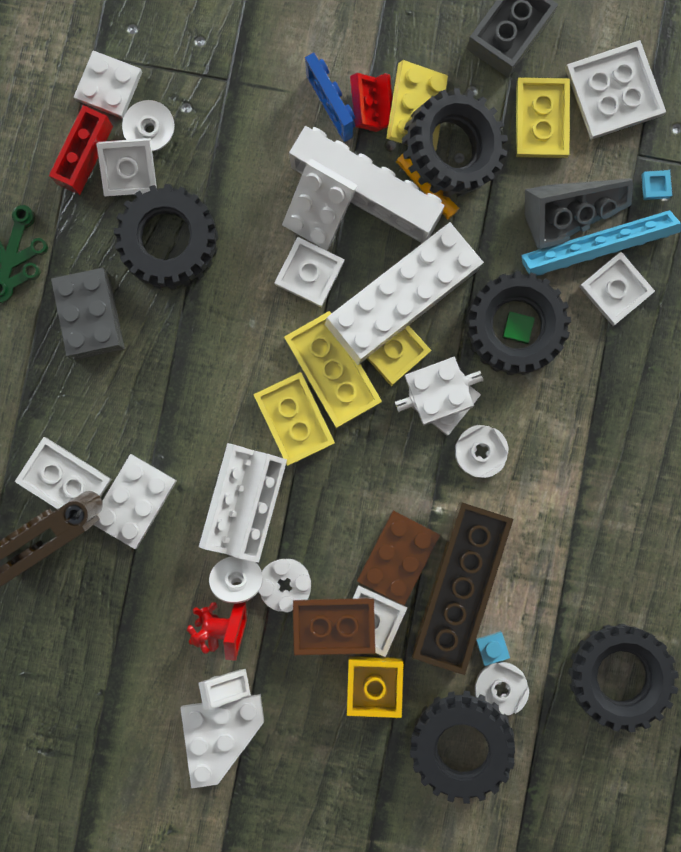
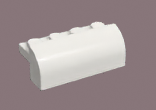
M227 443L200 540V548L259 563L287 459Z

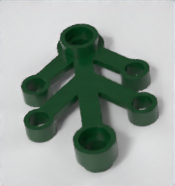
M19 205L12 212V219L15 223L6 250L0 240V285L3 286V290L0 293V303L6 302L11 298L14 288L28 280L39 278L41 274L40 268L34 263H27L23 267V272L10 277L12 269L37 255H44L48 251V244L41 238H35L28 248L18 252L25 228L30 227L35 222V213L26 205ZM21 211L26 212V216L23 219L18 218V214ZM43 243V248L40 251H36V244ZM31 267H35V274L29 276L28 270Z

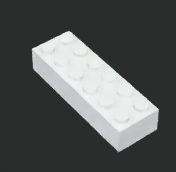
M307 126L304 127L289 152L292 169L303 174L306 164L310 159L318 162L358 185L351 203L421 243L429 239L441 218L445 206L441 203L442 200L431 193L424 194L418 190L419 187L409 180L403 182L395 177L396 174L386 167L379 168L372 164L373 161L366 155L361 153L359 155L349 151L350 148L343 142L338 140L333 142L326 138L327 135L322 130L313 127V129Z
M449 222L329 315L325 326L355 363L359 365L475 274L484 262L451 222Z

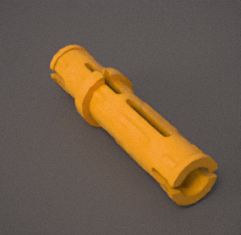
M402 154L397 159L396 163L424 194L431 193L442 200L441 203L445 205L442 214L447 220L460 209L449 197L443 196L442 190L433 193L429 191L431 184L426 182L421 185L418 182L421 177L417 171L411 173L408 169L413 165L410 158L404 159Z

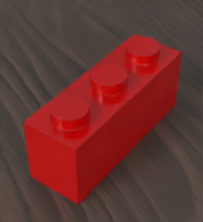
M84 105L82 106L49 174V177L57 185L81 195L98 159L97 143L107 141L113 128L106 115Z

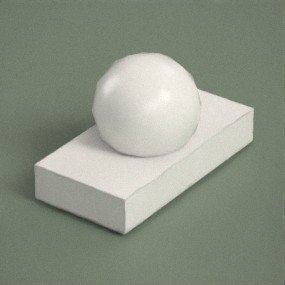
M239 669L199 682L204 710H210L251 696L246 669Z

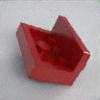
M361 73L351 75L355 127L375 132L387 128L393 100L390 74L384 73L376 78Z

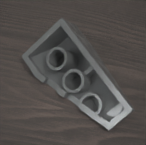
M629 178L552 184L525 189V217L537 248L541 249L563 244L569 241V237L579 231L584 232L590 229V225L602 218L607 219L632 205L633 180Z

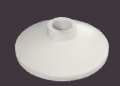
M153 100L140 101L132 105L125 113L122 122L123 134L126 140L151 138L152 152L166 146L171 140L174 133V119L168 108L163 104ZM154 126V131L147 133L146 128Z
M233 556L218 562L213 567L209 577V584L213 594L218 599L227 603H242L250 600L259 592L263 582L262 571L256 562ZM235 582L241 583L239 585H233Z

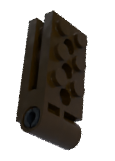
M85 491L54 512L50 508L2 539L0 541V560L49 528L56 535L44 544L39 540L0 567V587L99 521L100 519L97 515L103 507L101 497L93 491Z

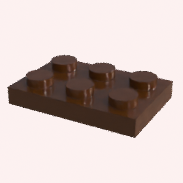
M392 511L357 582L404 606L440 534Z
M374 598L293 600L294 655L375 654Z

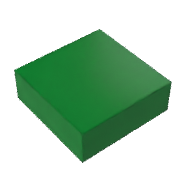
M509 311L502 338L528 344L535 318Z

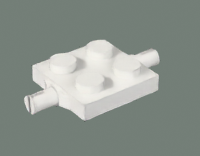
M454 356L406 374L405 379L409 387V397L395 401L398 412L414 407L419 413L424 426L473 408L474 404L469 394V386L483 381V377L480 371L465 376L460 371Z

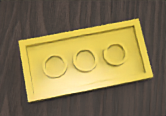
M329 311L286 335L284 338L332 422L338 428L382 403V400L361 364L357 365L325 326L327 317L331 315Z

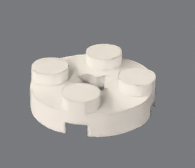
M485 425L473 426L465 430L455 444V458L459 467L472 477L486 478L493 476L501 471L506 463L508 444L503 434L495 428ZM478 444L481 447H488L485 459L481 456L476 457L474 453L477 451L476 446Z
M279 559L271 562L263 569V582L259 593L264 603L271 609L291 612L293 610V600L308 599L311 592V579L308 570L300 562L294 559ZM289 578L291 580L289 584L292 587L291 591L284 590V592H281L278 581Z
M496 662L487 665L479 672L475 680V697H479L480 694L486 696L487 702L490 704L495 702L499 705V711L502 714L511 715L519 712L528 700L529 687L523 672L513 664ZM505 682V687L509 690L508 693H502L501 696H497L495 686Z

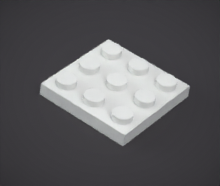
M640 40L567 64L565 67L590 140L664 116L666 113Z

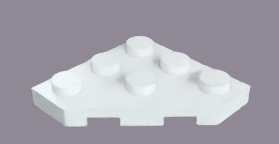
M261 694L251 695L210 710H204L203 703L181 706L191 788L218 785L264 723Z

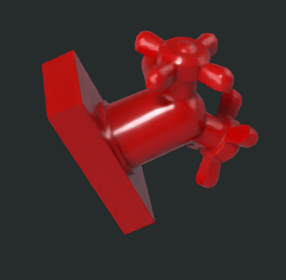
M212 602L209 607L193 608V613L199 616L194 622L195 627H199L201 624L202 627L198 633L192 625L187 627V632L191 635L189 644L200 647L202 652L207 654L209 651L215 652L219 647L218 639L224 640L225 660L236 661L247 622L246 602L234 603L229 619L219 618L218 615L213 614V611L217 608L216 602ZM207 639H208V647L205 645V641H206Z

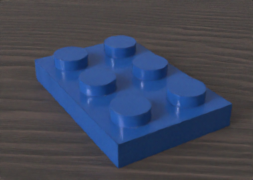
M312 53L305 57L307 78L343 142H346L353 138V128L355 127L353 119H355V115L349 104H343L340 98L342 92L335 81L331 83L327 76L329 70L324 60H318L315 53Z

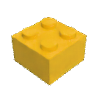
M349 656L347 716L402 718V658Z

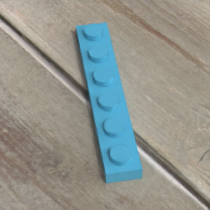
M669 210L569 240L560 245L521 255L522 263L529 274L543 275L547 272L567 268L586 260H593L596 257L616 253L636 245H643L646 242L659 238L669 237L681 232V223Z

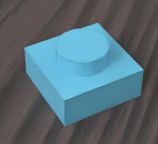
M670 170L642 173L643 200L669 199L672 196Z
M501 631L476 639L484 666L510 658Z

